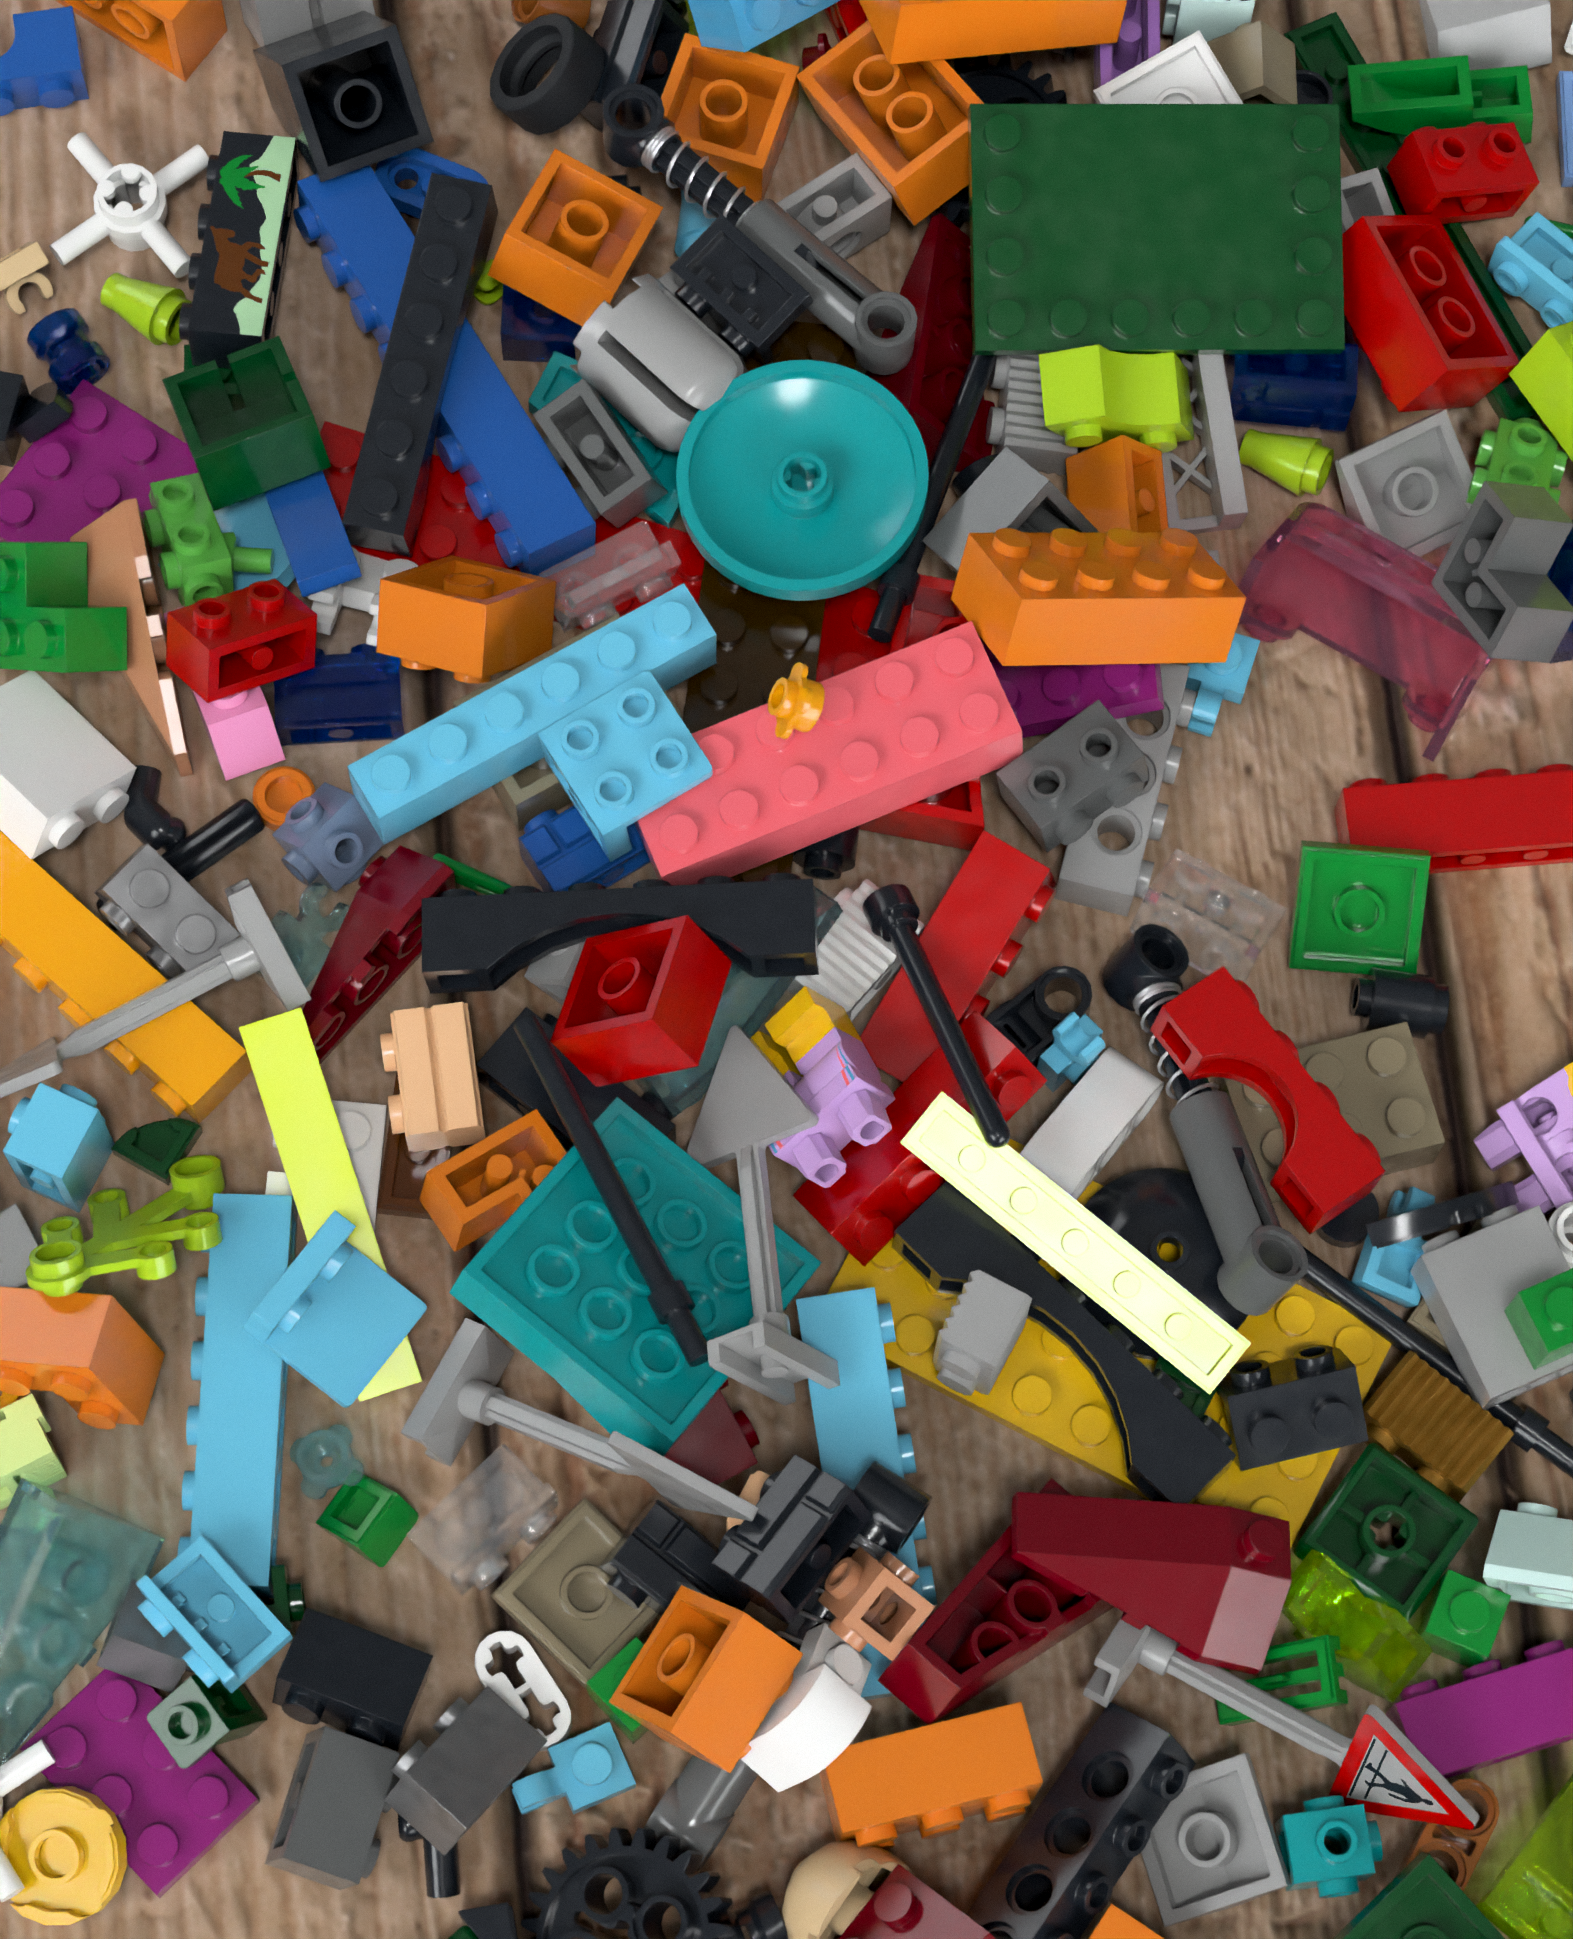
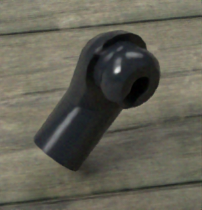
M398 1814L399 1837L405 1842L423 1839L427 1896L431 1898H447L459 1895L461 1887L458 1843L444 1856Z

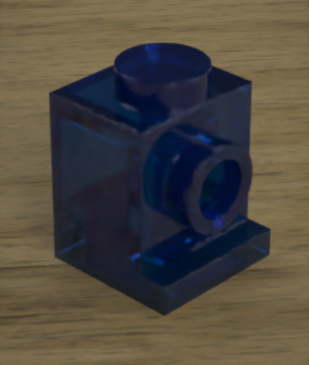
M503 284L500 332L503 361L549 362L554 351L576 360L577 347L573 345V342L582 326Z

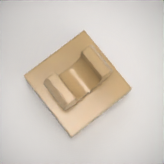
M37 241L27 242L0 258V291L4 289V301L7 307L15 314H22L26 311L18 297L20 286L26 282L34 284L43 299L53 296V288L50 281L44 275L35 272L49 263Z

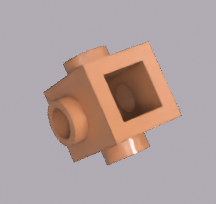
M860 1546L852 1557H846L834 1566L825 1581V1591L818 1599L835 1616L828 1626L829 1629L858 1652H861L869 1643L891 1661L895 1659L906 1643L916 1634L935 1606L912 1588L920 1577L889 1551L878 1561Z

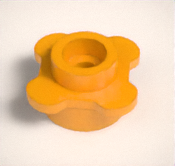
M796 663L791 670L790 677L788 679L784 677L778 679L770 692L768 711L771 715L776 716L775 735L778 738L787 739L793 729L801 732L810 731L822 712L825 698L824 687L819 682L807 679L808 666L806 664Z

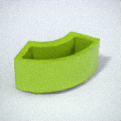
M1100 344L1039 354L1045 427L1065 437V444L1067 446L1088 447L1104 443L1120 435H1125L1158 449L1162 453H1166L1176 449L1177 442L1195 440L1188 369L1175 352L1126 354L1111 351Z

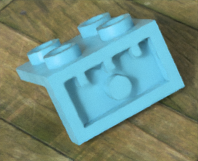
M648 670L640 672L537 733L547 764L610 862L632 850L626 827L713 775L712 765L653 674Z
M334 1210L252 1311L243 1329L340 1406L348 1408L425 1313L427 1306L422 1300L347 1242L356 1226Z

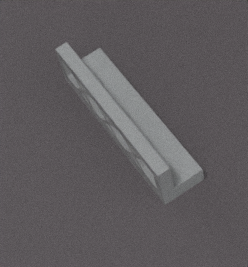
M1187 354L1188 360L1181 355H1177L1188 369V376L1191 377L1193 391L1190 393L1191 405L1195 401L1197 418L1192 415L1193 429L1201 437L1202 450L1190 465L1171 451L1162 453L1168 528L1183 529L1192 534L1238 529L1248 514V506L1223 354ZM1203 460L1205 462L1207 478L1196 470ZM1172 467L1182 474L1175 485ZM1188 480L1210 494L1213 515L1180 519L1176 496Z

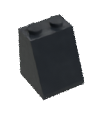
M361 11L253 50L271 106L290 137L296 138L297 148L319 182L434 142L396 24L366 11Z

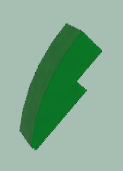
M1468 55L1347 65L1352 121L1404 136H1408L1413 131L1427 126L1446 129L1465 127L1475 122H1486L1488 125L1514 122L1522 142L1531 143L1533 107L1527 65L1470 70Z

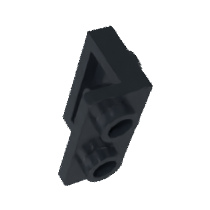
M1311 1345L1295 1351L1293 1354L1294 1358L1268 1363L1265 1360H1248L1233 1365L1230 1373H1227L1217 1385L1216 1392L1224 1402L1229 1434L1232 1440V1450L1236 1454L1234 1461L1240 1471L1369 1441L1356 1366L1341 1349L1332 1348L1329 1345Z

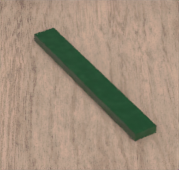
M1337 12L1284 33L1283 36L1295 44L1296 70L1316 72L1325 78L1331 86L1333 92L1332 104H1339L1340 146L1356 174L1378 167L1395 215H1406L1388 172L1387 165L1401 148L1407 136L1382 131L1352 121L1347 65L1367 63ZM1460 222L1442 224L1518 360L1521 361L1532 348L1530 341ZM1510 376L1486 395L1499 420L1500 418L1511 421L1520 418L1541 419Z

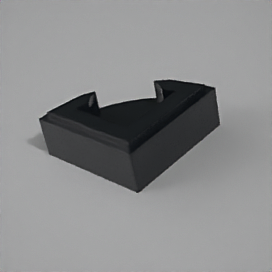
M49 382L43 384L31 392L14 429L29 443L32 441L36 442L70 418L73 402L56 383Z

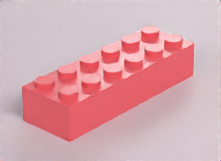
M972 621L819 682L823 685L825 691L824 705L818 721L808 732L793 729L787 739L776 737V716L769 713L768 703L692 733V736L712 765V777L634 822L657 878L669 882L671 886L697 884L700 879L710 876H726L731 878L995 771L1022 755V729Z

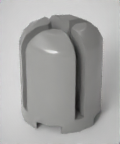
M644 274L632 279L640 288L626 296L617 306L613 308L604 300L589 317L573 342V345L581 351L577 365L569 366L582 379L584 378L608 403L656 447L674 453L679 452L686 430L698 410L705 411L721 399L732 380L748 372L743 357L655 277L650 274Z

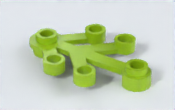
M196 1155L177 1161L169 1169L172 1189L130 1214L124 1190L110 1188L93 1193L87 1199L93 1224V1238L85 1243L78 1218L63 1216L45 1222L40 1228L44 1244L37 1246L29 1254L30 1265L25 1272L29 1287L43 1291L47 1296L61 1297L81 1289L83 1282L90 1276L136 1268L139 1278L157 1280L171 1275L177 1269L173 1245L168 1241L182 1239L184 1247L191 1251L207 1250L220 1244L223 1236L219 1216L216 1213L198 1212L185 1218L161 1222L182 1208L203 1210L213 1207V1193L220 1194L225 1188L220 1159L212 1155Z

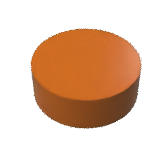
M289 766L276 767L265 772L256 782L252 796L253 804L261 814L264 825L276 831L285 822L286 814L290 808L300 800L310 797L315 792V787L312 780L303 771Z

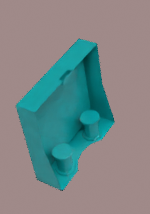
M616 1097L593 1124L675 1281L682 1280L696 1305L691 1312L703 1335L709 1341L748 1326L750 1319L754 1315L741 1196L620 1098ZM575 1145L468 1263L449 1292L552 1376L610 1434L613 1431H617L664 1457L729 1378V1376L710 1367L709 1361L696 1367H690L668 1324L662 1325L658 1322L647 1300L651 1291ZM773 1223L784 1312L822 1262Z

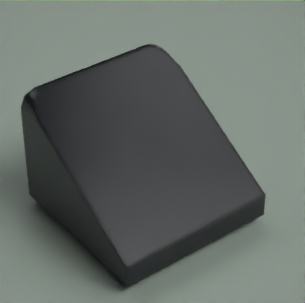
M508 1902L458 1911L461 1920L466 1926H469L478 1939H518L514 1910L512 1905H508Z

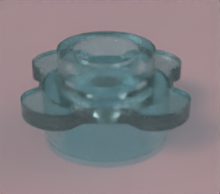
M333 1425L328 1430L312 1432L305 1438L296 1440L290 1448V1458L293 1463L298 1465L303 1475L301 1490L310 1499H322L328 1490L342 1484L355 1486L363 1478L364 1466L353 1456L350 1447L353 1435L345 1426ZM331 1457L333 1462L329 1467H322V1459Z

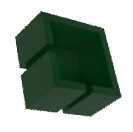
M279 336L226 355L245 408L237 411L233 410L215 360L162 379L214 511L331 467L314 415Z

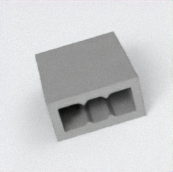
M1511 1205L1482 1219L1480 1224L1483 1229L1460 1238L1457 1230H1453L1431 1239L1421 1246L1424 1254L1419 1257L1410 1271L1473 1401L1479 1403L1484 1410L1573 1372V1353L1534 1370L1504 1312L1518 1292L1570 1269L1539 1205L1519 1213L1516 1205Z

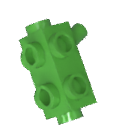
M1500 418L1496 432L1487 429L1483 432L1474 465L1485 468H1475L1467 493L1466 503L1473 504L1484 481L1544 487L1558 504L1561 490L1549 486L1559 487L1568 455L1565 451L1557 449L1558 441L1550 431H1546L1537 420L1520 418L1511 421Z
M199 473L150 483L149 500L152 509L143 511L147 538L152 548L162 547V553H159L158 557L165 587L167 590H178L179 602L184 607L195 604V602L204 598H214L233 592L234 572L272 574L274 564L273 549L237 547L234 532L221 533Z

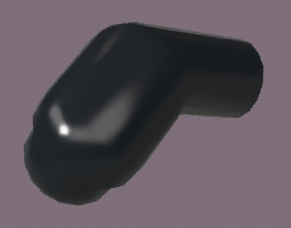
M136 765V771L127 790L129 801L124 808V822L127 828L144 845L148 843L154 850L162 848L168 851L185 839L186 826L181 819L171 818L170 814L157 803L161 771L150 766Z

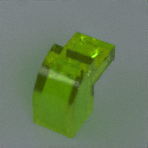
M1312 1549L1291 1575L1292 1582L1281 1611L1297 1628L1293 1635L1298 1640L1327 1634L1339 1636L1341 1650L1335 1651L1336 1662L1343 1663L1344 1678L1370 1693L1394 1702L1433 1650L1398 1610L1365 1597L1328 1555Z

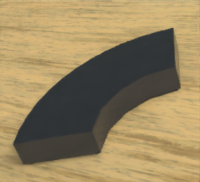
M1508 1181L1366 1224L1372 1247L1376 1246L1379 1249L1444 1230L1457 1224L1493 1215L1494 1212L1516 1205L1519 1200L1513 1181Z

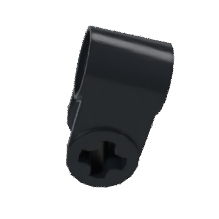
M1057 966L1045 971L1015 998L1003 1003L985 1018L1011 1041L1036 1068L1039 1057L1054 1043L1052 1030L1070 1014L1058 1013L1049 1008L1045 1002L1048 995L1055 991L1071 993L1079 1002V1006L1071 1012H1075L1080 1018L1084 1014L1089 1017L1092 1001L1091 984L1087 977L1076 968Z

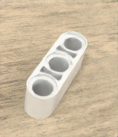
M1109 1047L1033 1135L1020 1155L1077 1200L1143 1121L1161 1094L1165 1083L1114 1048Z

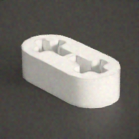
M498 1631L488 1635L479 1644L475 1653V1669L484 1689L487 1686L490 1687L527 1722L530 1720V1715L522 1699L532 1693L540 1707L544 1710L555 1706L559 1710V1713L553 1718L555 1731L545 1736L539 1728L535 1729L547 1740L540 1751H547V1748L565 1741L572 1727L571 1710L566 1698L530 1643L522 1635L512 1631ZM499 1647H502L507 1654H512L518 1650L523 1655L516 1662L518 1673L525 1683L516 1689L504 1673L500 1672L491 1676L487 1672L494 1665L492 1652Z

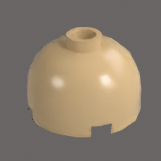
M843 1840L821 1847L797 1865L787 1885L782 1916L788 1939H839L898 1864L914 1876L915 1874L900 1859L877 1845L858 1848L856 1840Z

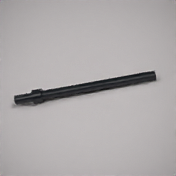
M998 355L971 356L928 470L927 505L919 530L901 558L882 574L877 587L880 600L867 632L877 642L888 643L892 640L904 606L913 602L921 580L917 570L927 546L922 540L934 528Z
M530 1015L519 1020L513 1028L651 1291L647 1300L658 1322L662 1325L668 1324L690 1367H696L707 1362V1340L691 1312L696 1305L682 1280L675 1281L538 1017Z
M1303 1246L1308 1259L1307 1273L1302 1277L1405 1355L1409 1350L1415 1352L1420 1359L1426 1361L1430 1367L1436 1369L1441 1376L1446 1377L1451 1384L1458 1386L1461 1392L1468 1394L1472 1399L1451 1355ZM1510 1399L1486 1409L1494 1418L1499 1419L1504 1426L1513 1431L1514 1435L1510 1441L1526 1453L1532 1448L1573 1479V1446L1547 1427L1550 1423L1547 1418L1529 1405L1525 1410Z

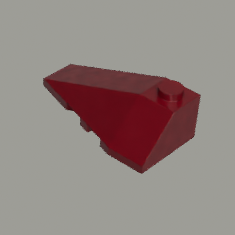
M941 213L931 218L899 293L907 298L915 307L918 318L913 356L907 366L897 373L880 375L873 374L868 370L865 375L889 390L907 409L923 439L928 467L931 465L972 356L970 238ZM884 328L881 338H894L898 334L891 329ZM984 394L956 466V472H961L973 462L992 453L993 444L986 443L985 435L989 410L991 407H995L994 402L984 400Z
M400 845L387 859L384 856L376 858L363 872L358 883L360 888L355 894L311 990V1000L306 1002L302 1010L319 1064L332 1053L422 955V898L439 897V894L443 891L457 889L454 871L446 864Z
M1017 1492L1012 1497L1013 1559L1080 1597L1090 1593L1123 1611L1121 1620L1139 1630L1148 1625L1178 1642L1175 1650L1195 1662L1256 1675L1262 1670L1292 1582L1289 1521L1230 1506Z

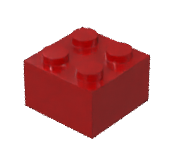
M688 915L586 938L550 1042L596 1087L697 1067L705 1048L732 961Z

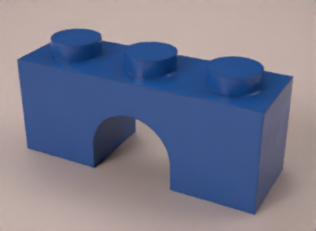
M73 6L13 14L15 38L10 49L0 57V116L7 115L16 109L37 106L61 108L70 105L73 101L89 99L81 37Z

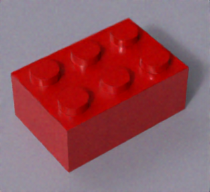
M1437 214L1362 216L1342 234L1344 314L1353 329L1355 342L1367 354L1381 379V387L1385 396L1396 406L1398 412L1473 407L1510 376L1509 373L1520 361Z

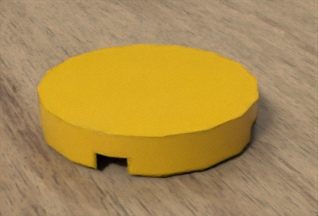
M74 1786L47 1787L21 1799L15 1807L9 1809L0 1821V1846L25 1887L20 1893L10 1898L14 1902L10 1905L23 1917L43 1925H71L103 1910L119 1891L127 1867L126 1837L115 1813L97 1795Z

